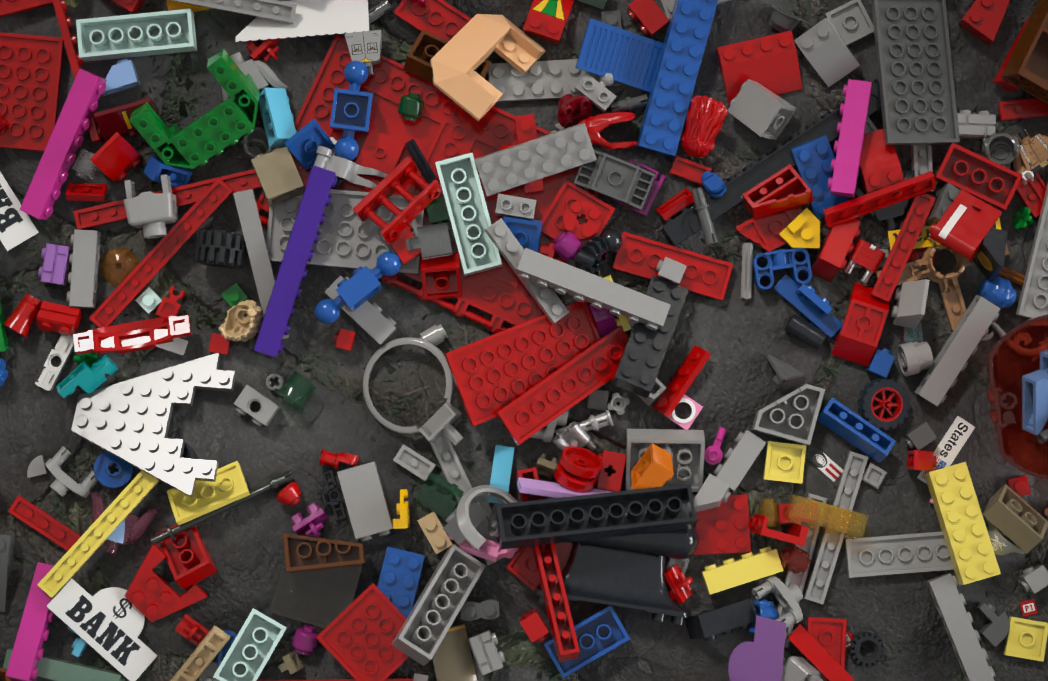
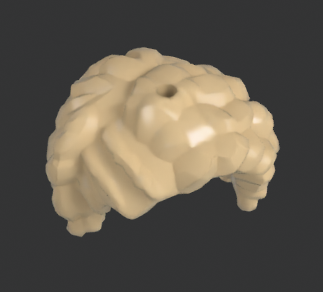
M253 300L241 301L238 305L233 306L227 311V317L224 319L225 323L219 327L221 336L226 340L235 342H246L248 339L256 336L262 324V308L257 306V303Z

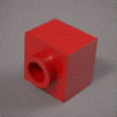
M340 328V331L335 333L333 343H336L335 347L352 352L357 333Z

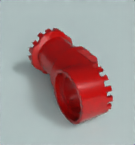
M322 449L319 465L332 466L337 470L340 463H348V465L351 463V465L357 466L360 456L344 452L336 454Z

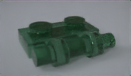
M430 472L428 479L433 481L432 486L424 483L415 500L447 519L458 504L457 501L452 499L453 496L456 495L461 498L464 492L456 484H451L444 480V477L440 474L436 475ZM441 486L448 490V493L445 495L437 489Z

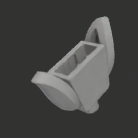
M240 52L230 56L245 76L250 74L258 90L269 86V84L273 88H285V90L288 88L266 63L260 60L253 61L252 59L245 62ZM221 86L223 101L228 99V94Z

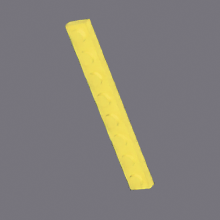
M140 471L37 585L53 598L159 481L151 475Z

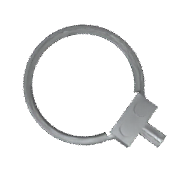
M412 337L395 339L380 347L369 360L363 377L364 398L368 409L375 419L394 432L403 434L421 432L428 441H435L444 433L454 445H457L463 437L451 424L462 413L453 404L455 381L442 351L428 341ZM412 344L429 350L438 358L445 372L446 390L444 398H447V401L421 428L418 426H398L387 421L377 412L370 399L368 383L375 363L386 351L399 345Z

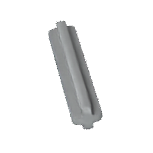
M744 243L742 245L741 299L746 300L751 299L752 243Z

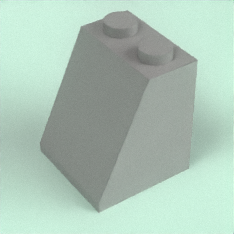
M748 79L742 84L737 97L730 102V107L727 111L760 137L777 140L797 108L758 82Z

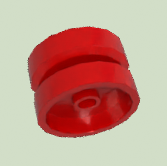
M569 446L563 449L554 477L560 485L569 490L580 493L590 492L594 489L603 462L595 453L588 449Z

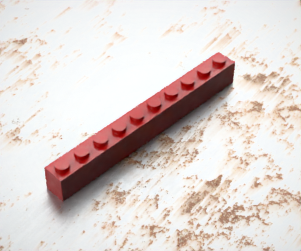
M536 467L517 470L516 482L518 477L539 480ZM519 492L521 502L544 500L543 496ZM555 545L532 546L558 662L576 659L579 656L580 650Z

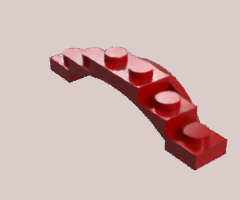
M188 315L161 317L73 334L75 353L80 355L96 352L99 355L117 351L118 354L153 349L156 348L157 344L174 342L173 338L191 336L190 319Z

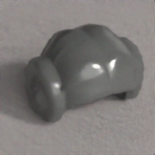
M254 127L255 129L252 133L242 136L240 142L243 147L242 150L251 159H254L259 154L270 153L275 149L269 148L266 132L262 127Z
M1007 132L993 133L989 138L983 139V156L997 164H1009L1015 157L1019 156L1020 144L1016 135L1012 136Z

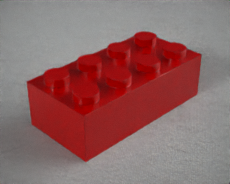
M952 142L938 168L935 181L943 185L949 183L964 190L1003 213L1006 211L1023 175Z

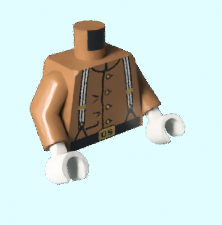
M1024 129L1016 134L1021 145L1019 156L1013 160V169L1015 172L1023 175L1022 183L1026 185L1027 178L1033 182V173L1048 164V136L1037 134L1030 138Z

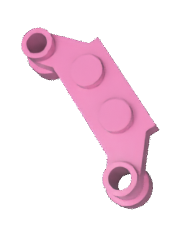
M466 539L460 545L457 543L460 549L466 553L493 562L501 558L511 559L519 549L500 550V543L486 539L478 550L469 544Z

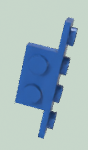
M785 274L774 286V290L820 330L827 333L829 338H832L843 325L839 319L830 313L832 310L830 302L823 297L817 296L815 289L810 285L802 284L799 286Z

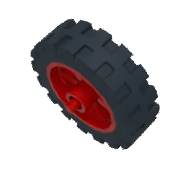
M874 379L870 384L867 383L864 386V390L860 391L859 395L861 396L857 401V404H859L858 412L861 413L863 419L878 429H895L909 415L907 412L911 404H909L910 396L906 393L907 389L902 387L900 382L892 379ZM885 390L891 392L887 398L885 397ZM879 392L881 394V399L875 397L876 394ZM893 397L895 398V403L890 401ZM873 400L876 401V405H875V406L872 405V404H873ZM895 406L893 412H891L890 408ZM880 408L879 414L877 416L874 410ZM884 410H886L887 414L889 415L886 418H882Z

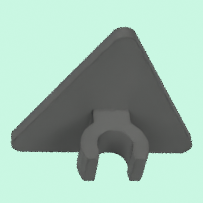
M770 354L767 355L768 361L776 372L773 381L777 385H780V383L784 385L788 379L804 377L805 374Z

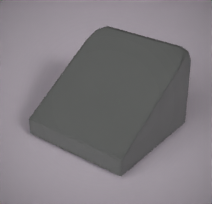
M595 390L588 397L587 408L606 411L609 392Z

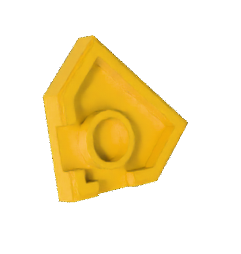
M806 208L778 235L791 248L819 249L820 221Z
M400 489V503L396 505L397 515H400V519H393V529L410 527L409 503L405 501V498H408L407 489Z

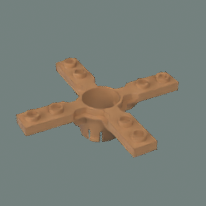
M925 222L924 226H931V224ZM928 237L927 239L931 240L932 247H928L922 259L906 263L896 286L901 285L903 282L916 281L926 277L938 283L950 329L954 330L966 312L957 278L966 266L975 263L973 260L969 261L941 244L939 246L936 245V242ZM1006 244L1005 256H1006V255H1009V251H1008L1007 244ZM936 249H946L954 255L956 268L953 273L944 276L940 272H935L931 257H933ZM882 270L876 271L875 275L877 280Z

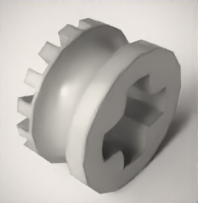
M273 373L267 377L266 385L270 390L278 391L283 387L284 380L280 375ZM278 377L280 385L271 387L272 382L270 379Z

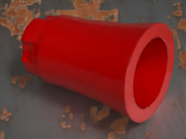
M26 294L3 325L27 338L42 302Z

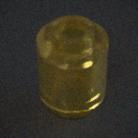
M774 498L762 499V502L758 503L759 514L769 517L767 527L777 526V521H779L778 502H774Z

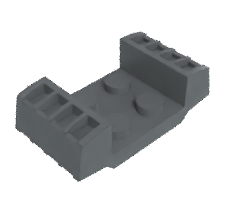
M594 150L597 160L580 166L574 184L588 191L590 189L623 202L629 208L642 210L656 174L619 158Z

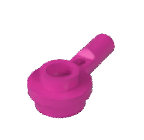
M720 427L713 446L705 449L704 459L707 463L714 465L722 460L723 453L720 447L727 429Z

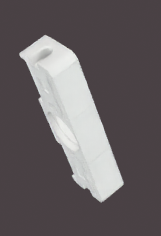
M60 336L55 350H51L44 364L46 368L43 369L38 379L39 382L35 381L37 386L47 391L53 390L74 349L73 336ZM55 356H59L62 361L58 367H54L51 363L52 358Z

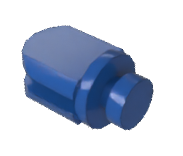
M709 171L702 174V185L712 197H720L725 193L726 185L717 174Z

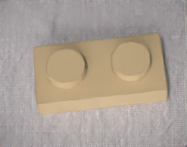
M435 511L417 520L436 554L453 545L449 536L443 530L444 527Z

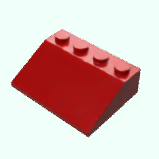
M792 30L716 49L717 62L729 107L730 102L739 94L742 84L748 79L758 82L776 95L803 89Z

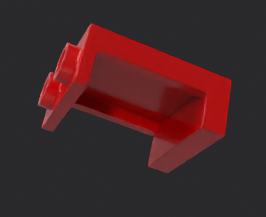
M754 514V517L750 519L749 528H751V533L800 546L805 545L809 527L790 523L788 534L768 529V516Z

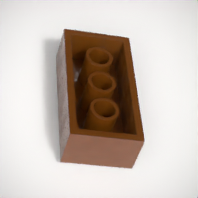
M422 30L406 57L403 70L433 83V69L431 68L430 60L448 41ZM485 59L476 68L475 72L485 79L491 62Z

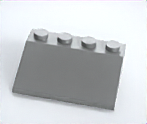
M627 429L625 491L632 490L630 471L651 443L669 452L672 456L674 474L669 482L666 481L662 487L691 484L692 492H699L703 485L704 430Z

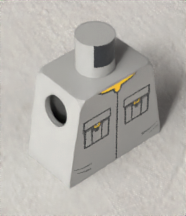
M382 31L345 33L351 60L363 62L368 68V76L373 75L372 65L380 64Z

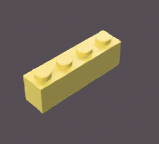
M771 546L759 549L760 553L754 555L752 552L741 555L742 559L736 561L734 558L724 560L723 565L716 567V564H711L704 567L705 571H701L708 594H714L782 572L783 567L777 549H771Z

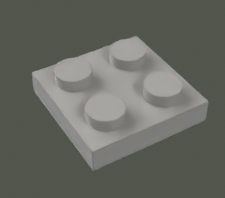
M852 0L824 15L825 18L830 20L847 46L874 33V25L861 0Z

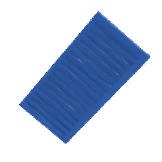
M590 18L575 68L602 77L606 73H612L614 81L650 93L664 43Z

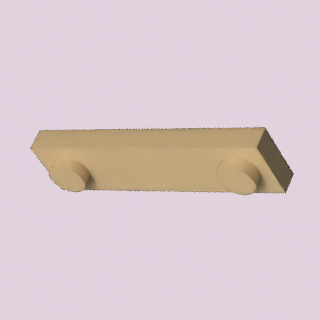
M214 625L170 681H196L228 642L230 635Z

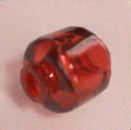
M796 545L785 548L780 556L782 558V566L794 574L804 573L811 562L808 552Z

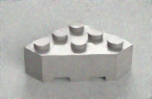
M809 384L797 388L756 411L751 430L803 445H810L825 389Z

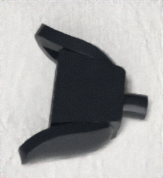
M907 170L903 175L904 180L913 178L914 170ZM856 187L854 199L868 193H863ZM912 198L870 212L864 216L875 220V222L884 220L887 231L896 229L898 226L895 217L904 215V212L908 210Z

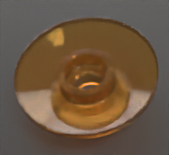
M115 248L104 256L101 263V271L109 283L119 286L137 267L139 260L132 251L125 248ZM117 263H122L120 270L116 269Z

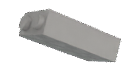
M376 462L337 472L355 539L360 538L362 542L372 539V534L379 533V536L390 534V529H393V523Z

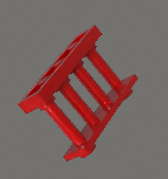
M408 156L352 209L361 222L369 218L382 229L380 234L387 244L394 240L443 191L436 179L428 184L416 174L417 168ZM409 178L424 189L416 198L402 187ZM394 192L399 193L410 203L403 211L388 200ZM381 205L385 206L396 216L389 224L374 213Z

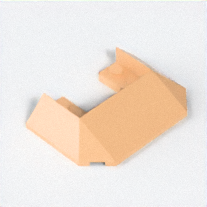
M476 14L430 60L431 68L433 69V85L477 121L495 105L503 94L475 72L476 68L494 51L524 75L546 52L543 47L503 15Z

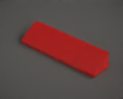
M801 624L786 637L828 681H854L849 673Z

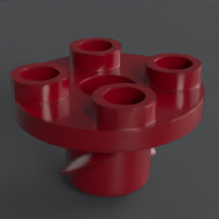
M566 94L562 96L558 102L557 121L564 129L578 125L581 120L591 116V101L582 95L573 96L572 94Z

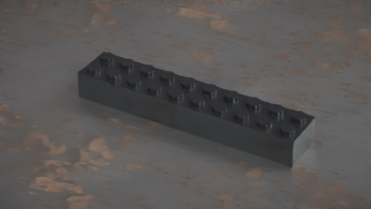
M691 484L497 504L495 511L500 550L692 529L697 522Z

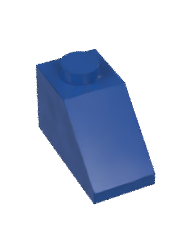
M152 155L144 170V173L152 181L162 183L161 175L167 174L170 176L171 186L173 187L187 185L192 175L191 171L183 167L166 165L160 157Z

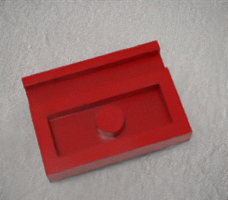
M1038 172L1033 173V182L1027 178V184L1024 185L1022 181L1019 182L1015 191L1023 205L1031 209L1030 216H1032V219L1041 213L1047 188Z

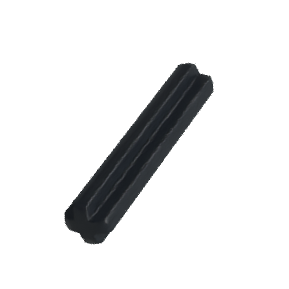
M415 140L408 141L405 145L426 182L430 184L435 179L437 180Z

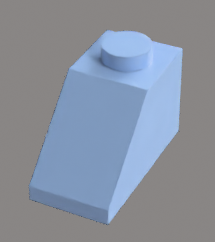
M122 59L117 61L116 65H112L105 78L107 80L105 83L106 88L102 95L107 96L140 85L135 65L131 60Z

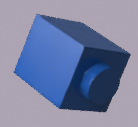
M882 347L880 350L876 349L866 371L878 377L887 378L895 356L891 355V351Z

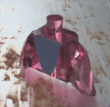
M91 492L92 524L108 508L104 507L103 500L98 492ZM153 508L141 517L129 514L106 539L107 544L104 551L116 554L118 544L128 545L138 541L147 530L153 518L160 512Z

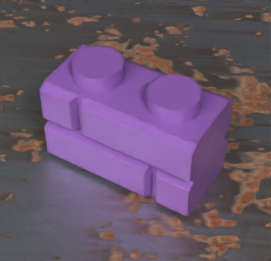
M46 243V248L43 247L41 258L44 259L43 267L40 266L38 271V277L41 278V282L66 286L70 266L69 258L70 253H72L71 247Z

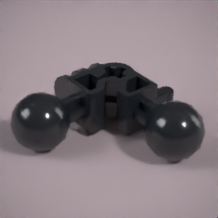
M608 229L603 231L600 236H594L581 247L575 258V267L599 276L600 269L598 267L600 264L603 265L607 262V252L614 253L621 248L623 244L621 234L617 230Z

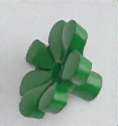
M1021 206L1020 212L1017 210L1013 212V216L1016 217L1012 220L1014 229L1020 230L1027 225L1031 226L1033 224L1032 216H1030L1031 209Z
M96 352L75 355L73 361L77 362L78 365L85 361L91 367L92 362L94 363L99 360Z

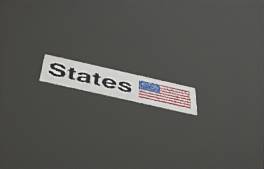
M959 416L956 417L934 451L937 464L936 467H933V471L949 467L975 429L973 425ZM921 471L917 478L927 484L924 474L931 471Z

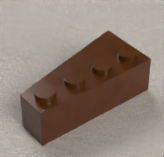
M283 533L286 572L289 574L366 565L365 547L361 543Z

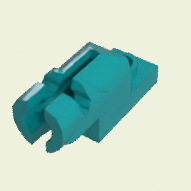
M107 355L94 362L92 367L83 361L56 386L57 391L65 398L67 395L74 393L79 385L86 393L90 394L107 380L105 373L112 375L118 369L117 365Z

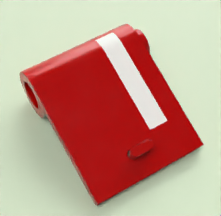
M961 190L938 223H933L929 230L930 238L971 261L976 256L982 240L1002 212Z

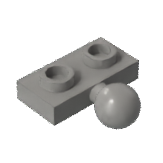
M586 73L574 90L582 96H586L592 104L605 112L617 97L605 88V86H610L614 83L613 74L606 73L604 77L600 76V82H598Z

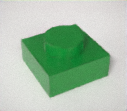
M237 283L221 294L231 308L238 305L239 302L248 299Z

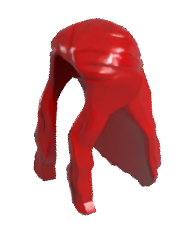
M699 95L691 99V107L686 116V128L680 137L682 149L686 154L702 158L714 149V140L722 129L723 121L728 115L727 108L723 102Z
M611 112L598 114L583 119L578 123L585 122L592 144L606 149H624L637 145V141L607 142L600 136V132L609 125L634 119L635 113Z

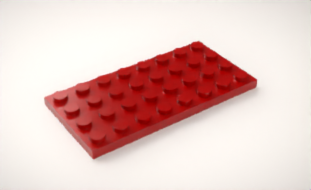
M576 301L566 305L565 307L569 313L554 324L543 314L444 354L471 426H476L498 417L497 411L600 339L587 301Z

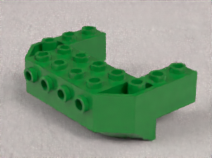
M224 49L208 59L207 69L227 92L228 99L186 128L181 130L177 124L168 128L148 102L132 112L130 122L166 165L194 169L197 166L202 167L209 161L210 157L220 155L225 147L228 145L233 146L239 141L241 136L244 134L247 136L254 131L260 92L250 74L245 76Z

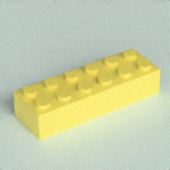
M966 462L925 473L926 482L958 584L965 585L1001 574Z

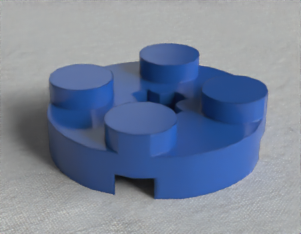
M105 451L94 462V477L104 487H121L130 480L133 466ZM116 464L118 472L111 474L108 466Z

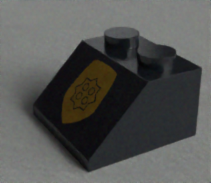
M991 228L982 240L976 256L972 259L988 281H993L1004 266L1008 231Z

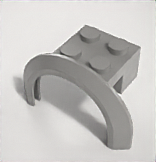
M481 485L474 487L462 496L457 508L445 520L448 524L443 530L459 545L466 539L469 544L478 550L486 539L475 528L489 514L478 502L485 495L493 496L505 504L518 501L508 492L496 486Z

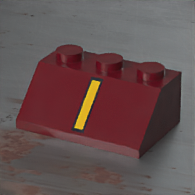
M150 98L94 113L103 139L108 141L116 132L122 137L128 136V138L138 136L139 132L130 122L132 112L148 102L158 114L156 104Z

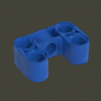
M804 248L782 249L758 254L753 259L752 265L756 288L761 291L771 288L774 284L773 271L784 268L791 269L792 279L798 285L807 284L812 278L810 258L807 250ZM795 253H801L804 256L803 262L795 260ZM758 258H763L766 261L764 268L757 265ZM803 271L806 273V281L798 279V272ZM761 277H766L769 280L768 286L764 287L760 284Z

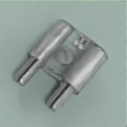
M575 421L567 427H563L552 440L562 452L563 449L569 446L583 447L586 445L591 451L596 448L590 440V436Z

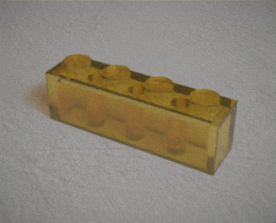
M791 494L785 517L790 518L789 522L801 525L802 521L809 523V528L817 530L820 527L827 528V533L838 535V532L846 534L845 538L856 540L857 537L863 538L869 515Z

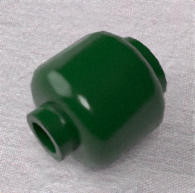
M409 92L408 95L401 96L398 106V113L401 114V118L411 121L421 118L425 102L419 99V94Z

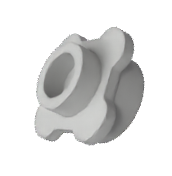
M613 393L612 400L607 404V408L616 411L618 415H622L630 401L627 397L623 398L620 396L619 393Z

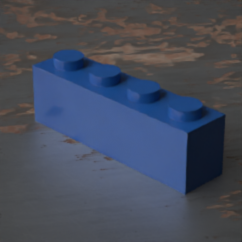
M833 397L825 404L817 417V421L878 463L889 454L896 442L893 438Z

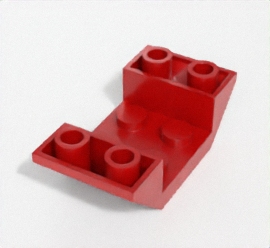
M854 282L849 297L850 303L831 355L868 367L877 348L889 311L890 301L887 303L871 296L873 288Z

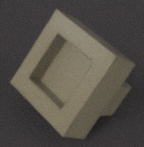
M543 453L535 466L537 473L552 479L557 466L556 458L553 457L552 461H548L545 459L546 454Z
M295 650L283 656L284 663L278 665L281 673L288 670L290 674H293L304 668Z

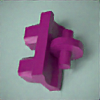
M313 503L307 507L310 516L304 519L301 513H297L291 517L294 525L292 528L298 535L306 534L309 537L315 534L318 538L321 536L318 530L324 527L322 522L329 517L322 508Z

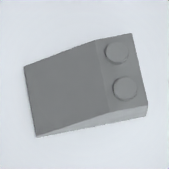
M828 18L823 19L794 40L828 87L860 66Z

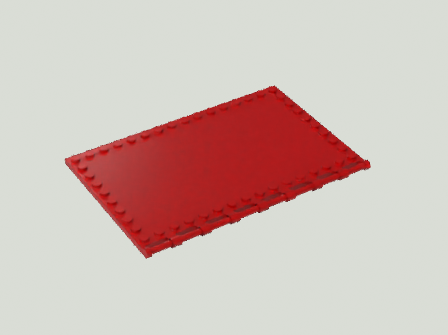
M337 34L294 123L295 129L298 132L315 119L329 138L333 137L336 141L342 138L343 130L330 128L334 89L348 90L349 82L344 77V69L352 61L346 39ZM381 55L380 64L372 65L373 75L368 76L367 80L360 85V92L373 93L369 130L372 128L404 143L414 139L439 183L440 180L435 162L473 153L475 160L476 158L500 151L501 146L515 144L518 140L514 115L493 106L477 121L434 86L433 83L403 70L404 65ZM409 92L419 94V99L425 102L422 116L416 119V121L401 118V114L398 113L401 96L408 95ZM536 126L537 138L551 134V132ZM355 132L354 140L359 146V153L368 133ZM405 145L397 166L408 156L417 168L415 173L425 180ZM289 150L305 187L311 167L305 170ZM580 166L542 178L544 190L525 193L523 184L487 196L479 175L491 224H494L500 218L502 220L504 218L495 215L498 194L536 200L533 220L541 221L565 180L574 184ZM357 174V176L367 179L376 185L384 179L374 175ZM410 178L402 185V187L416 197L424 190ZM346 180L337 190L371 192L373 189ZM590 189L587 191L595 197L598 195L597 192ZM262 191L256 203L258 212L260 213L262 209L269 213L270 207ZM443 191L440 193L438 198L444 196ZM427 207L424 209L423 226L431 225ZM259 215L261 224L268 227V218ZM451 221L446 222L447 226L452 229ZM541 232L540 245L554 243V239ZM455 236L451 245L452 253L459 252ZM501 254L499 255L502 267L468 276L464 274L459 255L462 297H453L458 299L456 305L442 298L424 300L423 286L420 289L399 279V273L393 276L383 275L380 277L384 283L417 295V298L446 308L458 317L470 319L487 327V330L493 333L507 329L502 326L503 321L515 326L543 314L540 306ZM420 262L418 274L401 273L422 283ZM471 305L493 315L491 321L468 311V306Z

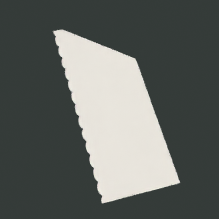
M368 0L283 1L297 4L293 24L256 17L236 36V42L369 31Z

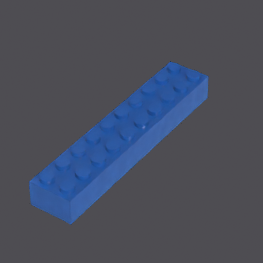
M675 0L635 147L669 157L676 155L718 0Z

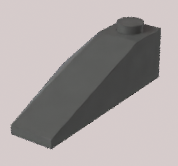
M0 533V612H6L16 535Z

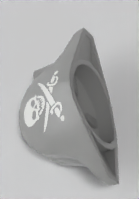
M989 523L986 527L994 554L1025 553L1023 550L1018 549L1010 538L1005 537L994 524Z

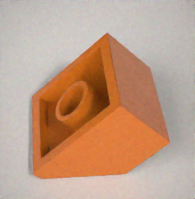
M651 443L630 471L632 490L662 487L666 481L669 482L674 474L671 454Z

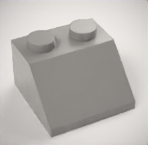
M930 280L903 282L899 289L896 288L894 293L896 306H893L891 317H894V325L916 329L925 314Z

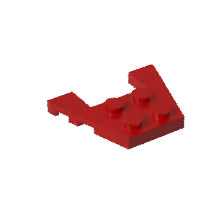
M155 543L151 545L148 554L125 593V597L152 623L207 597V593L197 583L191 585L183 594L179 595L153 570L166 557V553Z

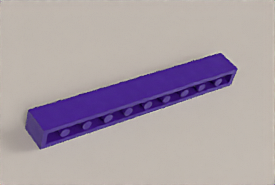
M312 165L254 345V351L277 357V353H282L284 343L281 341L283 335H287L290 324H287L289 316L293 317L296 306L293 304L295 298L299 299L302 290L299 285L301 280H305L308 272L305 266L307 261L311 262L314 253L311 248L313 243H317L320 234L317 232L319 224L323 225L326 216L323 210L325 206H329L332 197L329 195L331 188H335L338 177H335V172Z

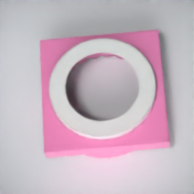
M684 394L679 403L686 402L691 406V416L687 419H680L676 416L674 409L668 419L683 429L688 430L703 406Z

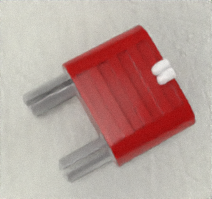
M859 239L848 258L850 261L844 272L850 274L855 264L866 270L861 281L867 284L872 273H876L886 253L876 246Z

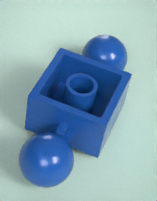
M357 60L349 62L344 69V77L349 82L348 90L334 89L330 121L331 129L343 130L342 138L335 144V154L350 161L354 160L359 153L358 143L354 140L355 132L368 133L373 98V93L360 92V85L368 78V68L363 62Z
M386 251L379 255L376 267L371 271L367 266L357 268L349 280L345 278L337 284L338 288L336 291L339 295L335 299H324L316 305L315 315L317 319L322 323L330 324L338 319L340 309L344 305H347L352 312L383 289L378 281L383 275L393 276L398 273L401 268L400 257L394 252Z

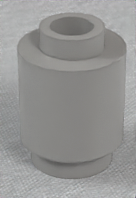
M439 324L421 332L419 339L437 346L443 343L448 335L442 325Z

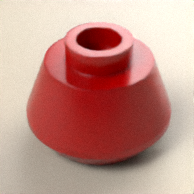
M291 482L277 495V501L287 507L289 505L294 507L299 503L302 493L298 484Z

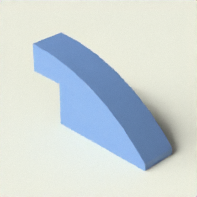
M1048 349L1040 351V370L1022 376V429L1034 435H1038L1048 420Z

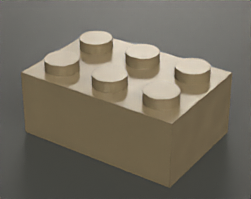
M1006 484L989 499L983 513L989 523L994 524L1005 537L1010 538L1015 546L1025 553H1028L1043 540L1048 527V521Z

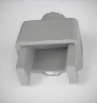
M167 174L161 175L163 193L155 194L148 191L140 193L137 197L134 182L131 180L124 181L127 199H124V205L129 225L135 228H143L144 239L167 236L165 224L175 223L178 220L176 195L172 193L170 176Z
M791 656L788 659L783 658L782 681H823L820 678L821 672L805 658Z

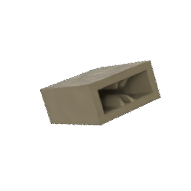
M287 146L275 148L270 153L259 154L254 159H251L254 172L269 207L304 193V184Z

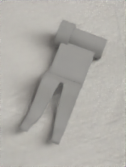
M318 146L314 166L333 171L335 176L351 183L374 189L377 186L375 183L359 177L357 174L374 175L383 178L388 175L379 170L358 165L348 159L332 155L333 150L323 146Z

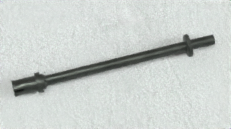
M289 470L277 477L273 476L269 483L250 491L249 496L173 528L166 525L167 531L150 539L155 544L170 537L172 541H175L174 535L270 490L279 491L281 487L295 482L293 474Z

